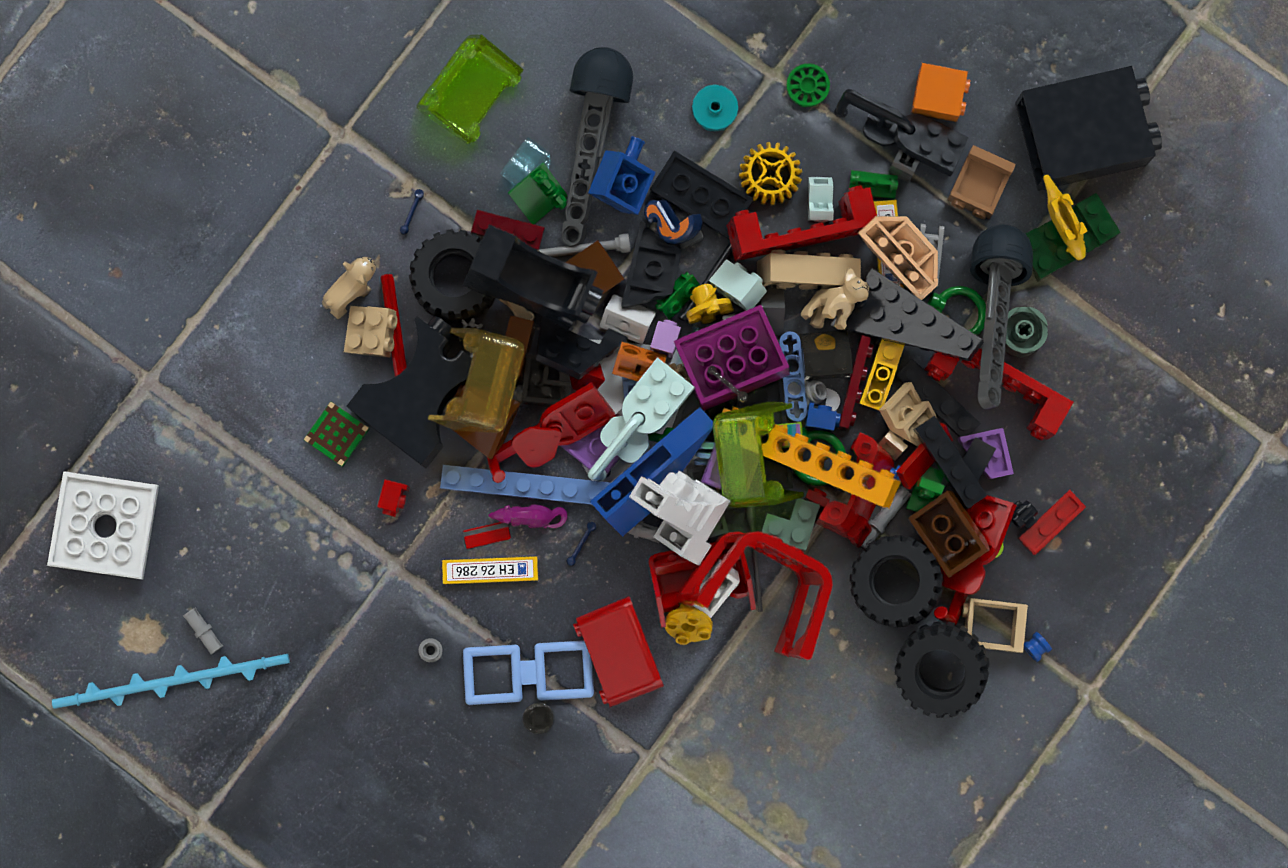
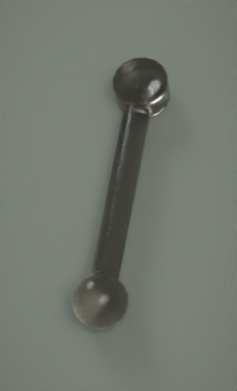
M715 366L708 367V373L715 375L737 394L739 401L744 402L747 400L746 392H740L717 372Z

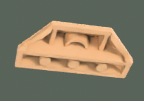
M875 216L858 232L868 248L914 296L923 300L938 286V251L907 216Z

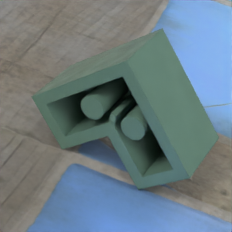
M797 498L789 520L767 513L761 532L782 539L785 544L805 552L820 505Z

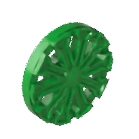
M799 65L790 72L787 78L786 90L789 98L799 106H817L826 99L829 93V77L817 65ZM805 68H808L809 70L808 75H806L804 72ZM813 71H818V74L813 77ZM795 73H800L801 78L795 76ZM820 78L825 80L824 82H817ZM793 80V81H795V82L798 83V84H793V85H792V84H790V81ZM824 87L826 90L823 92L818 88ZM792 90H799L795 94L791 92ZM804 93L803 100H798L797 98ZM814 93H816L817 95L821 96V98H820V99H816V96H815ZM808 95L810 96L812 102H807Z

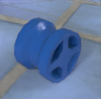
M1038 632L1032 635L1030 641L1024 642V650L1036 662L1041 660L1044 653H1049L1052 650L1049 643Z

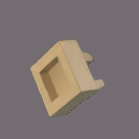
M891 431L879 442L894 460L908 447L903 442L904 438L897 434L895 435Z

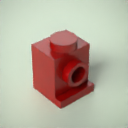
M384 480L377 505L379 509L383 510L382 514L396 517L399 508H404L406 495H403L404 491L409 492L410 487L408 485Z

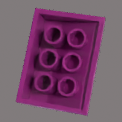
M758 305L674 341L690 384L695 387L693 390L703 411L790 375V367L762 305Z

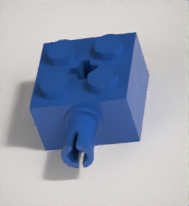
M632 136L625 154L606 150L588 194L622 213L638 215L656 173L637 161L645 142Z

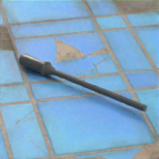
M750 493L745 498L746 519L750 526V532H755L757 518L754 493ZM752 549L758 612H763L757 551Z

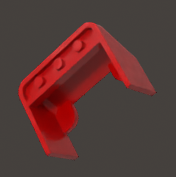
M734 543L727 544L716 562L719 559L723 560ZM673 550L656 553L648 560L661 628L666 627L664 612H671L679 607L680 602L677 601L676 596L698 566L681 557ZM743 551L732 567L738 571L740 582L729 596L737 599L748 596L751 610H756L752 579Z

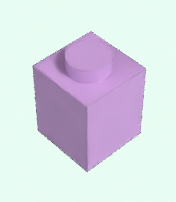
M670 320L658 321L650 350L667 355V358L673 359L676 349L674 341L679 338L681 327Z

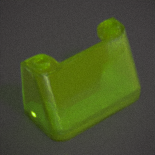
M482 34L469 35L460 44L427 89L416 108L466 144L474 143L481 134L479 122L504 88L515 87L522 78L520 74L524 69Z

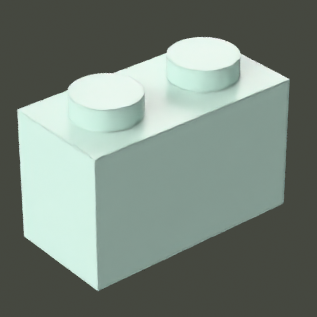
M727 259L709 280L713 287L717 288L716 291L731 299L732 302L745 310L754 308L767 292L762 285L763 279L754 272L751 274L747 273V269L740 263L736 262L733 264Z

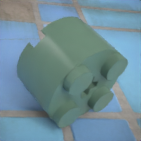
M1016 307L1008 312L1005 352L1021 358L1033 354L1045 343L1048 335V325L1046 318L1040 311L1032 307ZM1024 328L1026 332L1023 335H1020V329Z

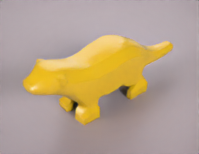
M1044 175L1043 180L1047 189V206L1050 217L1062 240L1067 245L1066 252L1070 253L1075 259L1082 260L1086 257L1083 234L1087 232V229L1083 222L1079 223L1071 206L1074 203L1068 193L1062 194L1050 176Z

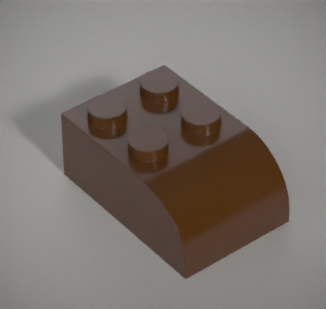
M946 491L908 518L948 578L990 550L984 536L953 491Z

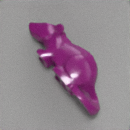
M536 504L528 507L514 506L512 508L508 505L488 514L490 518L501 523H511L513 527L528 525L529 528L544 527L545 529L547 527L558 528L563 526L568 517L567 511L562 507L550 510L545 506ZM556 516H561L559 523L549 524Z

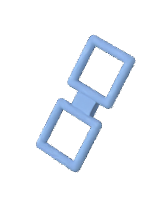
M585 641L537 643L534 646L535 660L521 661L520 647L518 645L465 648L463 650L465 702L468 705L520 702L523 698L522 685L536 684L537 698L541 701L593 697V665ZM582 650L584 688L546 691L544 652ZM511 654L513 693L475 695L473 657Z

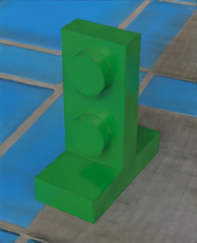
M932 467L928 468L914 484L911 497H909L905 509L916 513L942 495L945 486L941 484L944 476L940 470Z

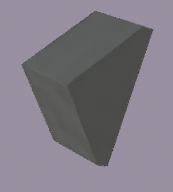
M899 149L888 173L898 176L897 178L909 183L920 161L906 155Z
M766 289L767 292L760 299V305L763 307L775 336H782L784 334L785 318L784 289Z

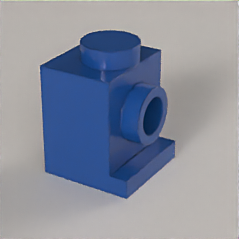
M809 403L804 427L806 429L824 430L832 433L835 427L839 428L841 414L832 411L830 406L818 405L817 409L814 408V403Z

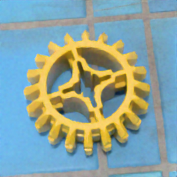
M767 142L766 149L761 144H758V153L754 149H750V156L745 155L743 157L744 162L747 164H740V169L745 172H741L739 178L746 179L741 183V186H749L746 194L750 195L754 192V201L762 197L761 204L765 205L767 199H770L771 205H775V198H778L780 203H784L783 195L788 199L792 198L790 190L797 192L798 187L795 184H800L802 180L798 177V175L802 174V169L796 168L800 165V160L792 161L796 154L792 152L787 155L789 149L787 146L782 151L779 150L780 143H776L775 148H771V143ZM774 157L779 159V161L770 163L762 158ZM755 163L759 165L762 173L757 181L753 180L751 173ZM785 166H787L790 174V179L786 185L782 182L783 179L780 176V172ZM767 170H770V172L771 170L775 171L774 178H771V176L770 178L766 177ZM770 184L778 188V190L769 191L761 187Z

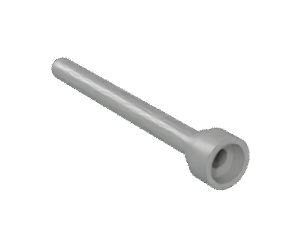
M620 234L619 237H615V240L600 242L605 250L616 249V251H621V253L631 252L629 234ZM593 243L540 249L538 251L550 257L575 255Z

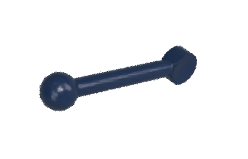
M417 189L414 193L415 200L405 224L400 228L402 234L409 232L408 226L417 204L424 197V192L421 189Z
M594 522L587 524V530L572 556L567 558L566 562L569 566H573L576 563L575 558L591 531L596 529Z

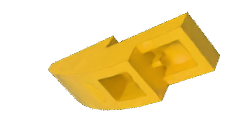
M880 340L859 404L876 410H880L885 404L905 345Z

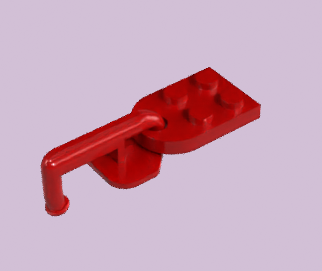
M592 382L553 404L544 411L539 424L534 427H528L516 434L510 441L501 446L492 459L487 457L493 481L500 483L505 479L506 474L500 469L499 465L503 460L517 453L527 466L533 468L542 466L555 457L558 445L572 444L606 425L611 418L616 417L614 410Z
M987 495L970 508L965 509L984 536L990 550L950 578H948L942 567L940 568L944 580L942 586L956 591L949 610L946 607L940 606L934 611V616L943 623L952 622L956 625L967 596L973 595L980 590L986 574L983 565L990 563L998 555L1017 506L1014 503Z

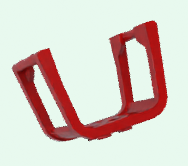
M735 531L727 532L720 536L677 594V601L686 606L696 604L700 607L708 608L729 571L745 548L749 547L791 569L796 574L798 585L786 623L774 652L782 656L810 660L814 653L833 587L832 576L828 568L821 562L804 554V551L785 544L782 539L759 531L748 533ZM734 543L699 592L702 581L727 544ZM809 586H820L805 633L798 639L793 648V641Z

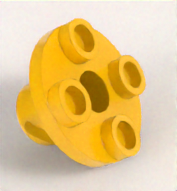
M711 284L697 286L692 290V296H690L696 307L686 313L689 324L697 323L701 320L703 324L715 321V316L719 314L724 315L732 312L731 299H717L715 294L717 288H713Z
M681 603L680 607L671 611L665 618L667 633L675 638V641L680 645L708 640L711 637L713 627L711 618L694 606H686Z

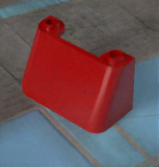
M861 432L856 436L850 447L857 457L856 463H859L860 460L873 464L872 469L881 472V469L890 472L892 467L894 468L893 457L873 438ZM873 476L867 480L869 489H872L876 483ZM852 494L847 505L838 501H831L826 504L823 511L819 513L815 523L849 539L847 533L859 516L869 521L876 504Z
M629 596L576 618L577 623L573 624L577 636H583L603 688L599 693L604 705L608 703L610 707L664 687Z

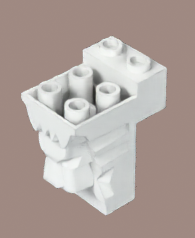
M678 471L676 474L673 472L669 473L660 485L641 476L629 496L644 508L663 519L654 538L681 557L697 565L701 564L712 546L706 541L730 503V500L701 481H694L681 471Z

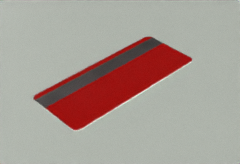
M501 522L463 531L467 549L511 538L508 524Z

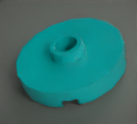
M716 84L706 86L694 97L692 105L693 117L705 130L714 132L725 130L737 118V98L725 86ZM713 104H718L720 108L718 110H713L711 106Z

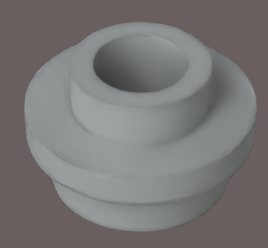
M810 381L806 385V396L811 403L819 404L827 397V388L820 381Z
M426 639L419 646V655L426 662H435L442 656V645L436 639ZM429 646L435 648L433 655L427 654L426 650Z

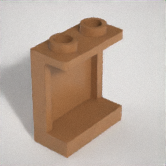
M973 145L947 200L951 201V205L958 209L964 210L966 208L972 211V214L980 219H990L1016 164Z

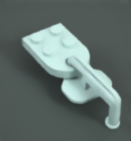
M657 357L626 396L622 406L623 416L611 418L602 429L600 438L607 449L589 470L588 477L592 480L603 481L607 474L605 469L616 455L627 463H634L641 458L649 448L648 434L660 431L695 387Z

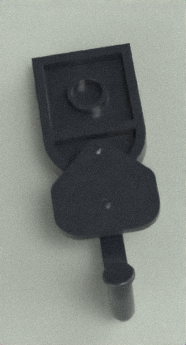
M847 89L844 91L834 110L836 117H845L848 114L847 107L849 104L869 113L863 126V134L868 140L880 146L897 144L898 148L906 155L951 177L968 137L924 115L910 114L904 116L897 109L887 104L879 103L855 90Z

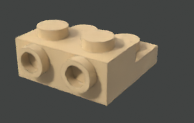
M350 306L344 352L390 358L391 352L394 349L393 334L398 321L397 311L380 307Z

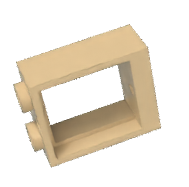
M974 598L967 599V603L963 604L962 617H965L964 627L968 629L967 633L972 636L974 606L1012 610L1014 613L1010 645L978 643L984 645L985 649L1023 653L1028 605Z

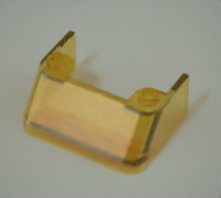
M451 328L450 333L464 339L465 350L474 354L463 397L454 398L448 403L445 416L429 415L428 420L455 431L498 433L507 422L524 353V345L515 338L476 328Z

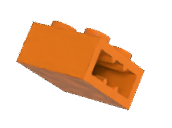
M922 63L919 68L911 113L957 122L960 115L964 116L966 102H963L964 93L968 94L970 80L967 79L968 71Z

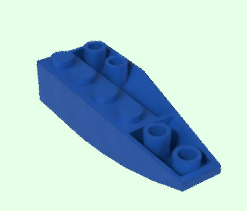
M699 407L590 502L623 537L651 513L629 497L641 476L660 485L669 473L683 472L715 427L714 422Z

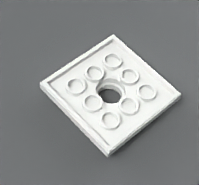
M63 471L47 566L143 580L159 485ZM103 515H111L117 524L115 533L107 538L100 537L95 531V522Z

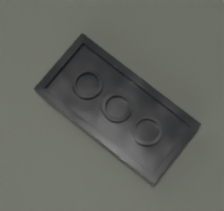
M673 151L650 188V192L663 200H667L668 203L689 216L701 214L704 225L729 239L726 225L735 216L736 212L748 210L753 202V198L676 151Z

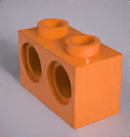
M622 342L612 374L638 382L657 357L665 363L667 355Z

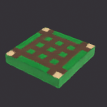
M330 401L303 440L343 467L370 428Z

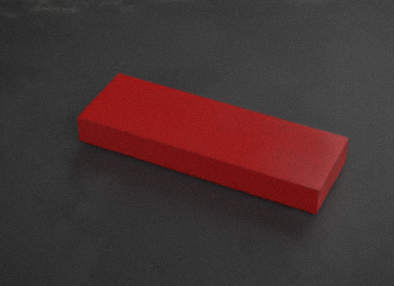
M940 423L950 440L953 441L947 426ZM922 443L896 471L903 487L909 490L934 463V460Z
M1068 490L1031 528L1027 529L1018 538L1019 541L1035 556L1086 506L1071 490Z

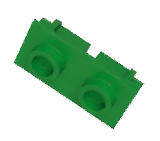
M851 170L849 188L862 185L863 189L870 187L874 197L895 199L898 176Z
M688 272L681 274L675 281V292L669 298L657 300L655 307L670 320L687 303L690 296H692V290L700 285L693 274L690 275Z

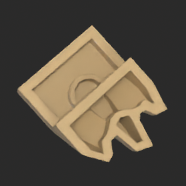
M912 382L904 383L879 410L888 428L893 433L916 446H919L922 442L913 429L931 417H936L929 401H921Z

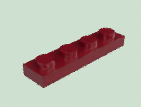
M862 335L859 339L841 412L840 424L837 429L847 431L849 426H854L857 414L853 412L854 404H859L862 390L858 388L860 380L865 381L868 367H864L865 360L871 357L873 345L870 344L871 337Z

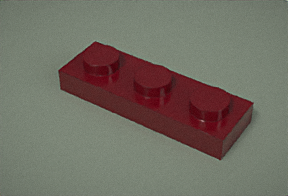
M481 210L476 211L471 234L484 237L490 224L517 236L532 248L540 249L545 227Z

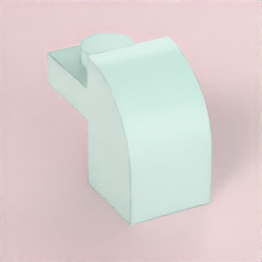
M809 177L808 220H814L818 223L833 220L832 178Z

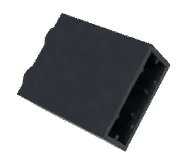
M1132 66L1022 91L1015 105L1038 191L1046 189L1043 180L1044 175H1049L1058 187L1145 167L1156 156L1155 151L1162 148L1160 129L1156 122L1147 124L1143 106L1150 104L1148 84L1144 78H1135Z

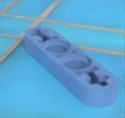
M785 332L779 340L783 354H788L789 352L788 345L783 344L788 337H791L792 341H796V344H793L792 353H798V356L791 354L785 357L787 361L795 360L799 368L783 378L786 417L790 422L797 423L802 422L807 416L801 341L796 333ZM789 384H799L801 392L798 395H791L787 389ZM802 398V402L798 401V409L803 410V413L799 415V418H795L794 414H790V411L794 409V401L789 403L788 399L798 400Z

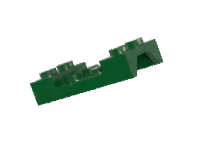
M1097 193L1079 202L1072 208L1079 223L1083 222L1087 229V232L1083 234L1086 254L1121 233ZM1052 220L1026 233L1033 250L1032 268L1037 282L1077 260L1070 253L1066 252L1067 245L1062 240Z

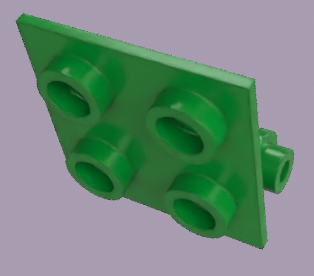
M541 163L508 192L509 196L531 224L537 223L554 207L564 209L567 206V199L565 198L568 196L544 163Z

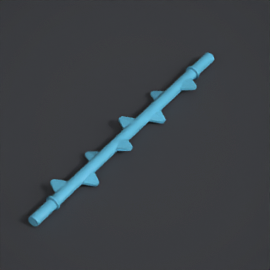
M288 654L232 664L226 656H223L218 667L188 673L182 665H178L174 676L144 681L136 673L132 675L129 685L100 690L93 682H90L85 693H75L72 696L52 699L53 709L76 704L79 706L81 703L110 698L117 706H120L124 696L128 694L154 690L162 698L165 697L169 686L199 681L205 689H208L213 678L242 673L250 681L253 680L256 669H267V667L290 663Z

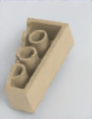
M772 250L770 254L757 261V275L763 279L762 285L764 287L777 285V289H786L799 285L800 290L817 289L818 285H821V289L837 288L844 285L845 272L849 268L853 269L856 277L861 279V259L853 258L851 254L830 257V253H817L816 256L808 255V252L805 251L786 254L785 250Z

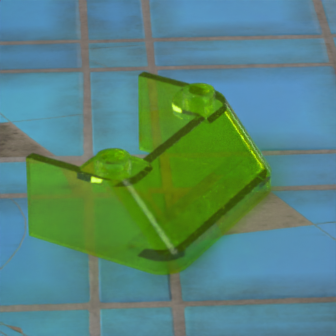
M769 401L720 413L715 417L713 431L722 496L730 500L729 507L742 508L776 505L804 497V492L783 490L782 485L777 481L766 482L760 435L768 434L773 429V413L792 408V403Z

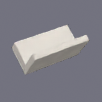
M613 295L605 308L599 327L606 330L610 328L627 336V339L643 344L656 312L641 305L622 308L623 298Z

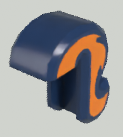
M651 200L644 208V215L649 223L657 222V232L666 243H685L692 240L701 230V214H692L680 222L667 200Z

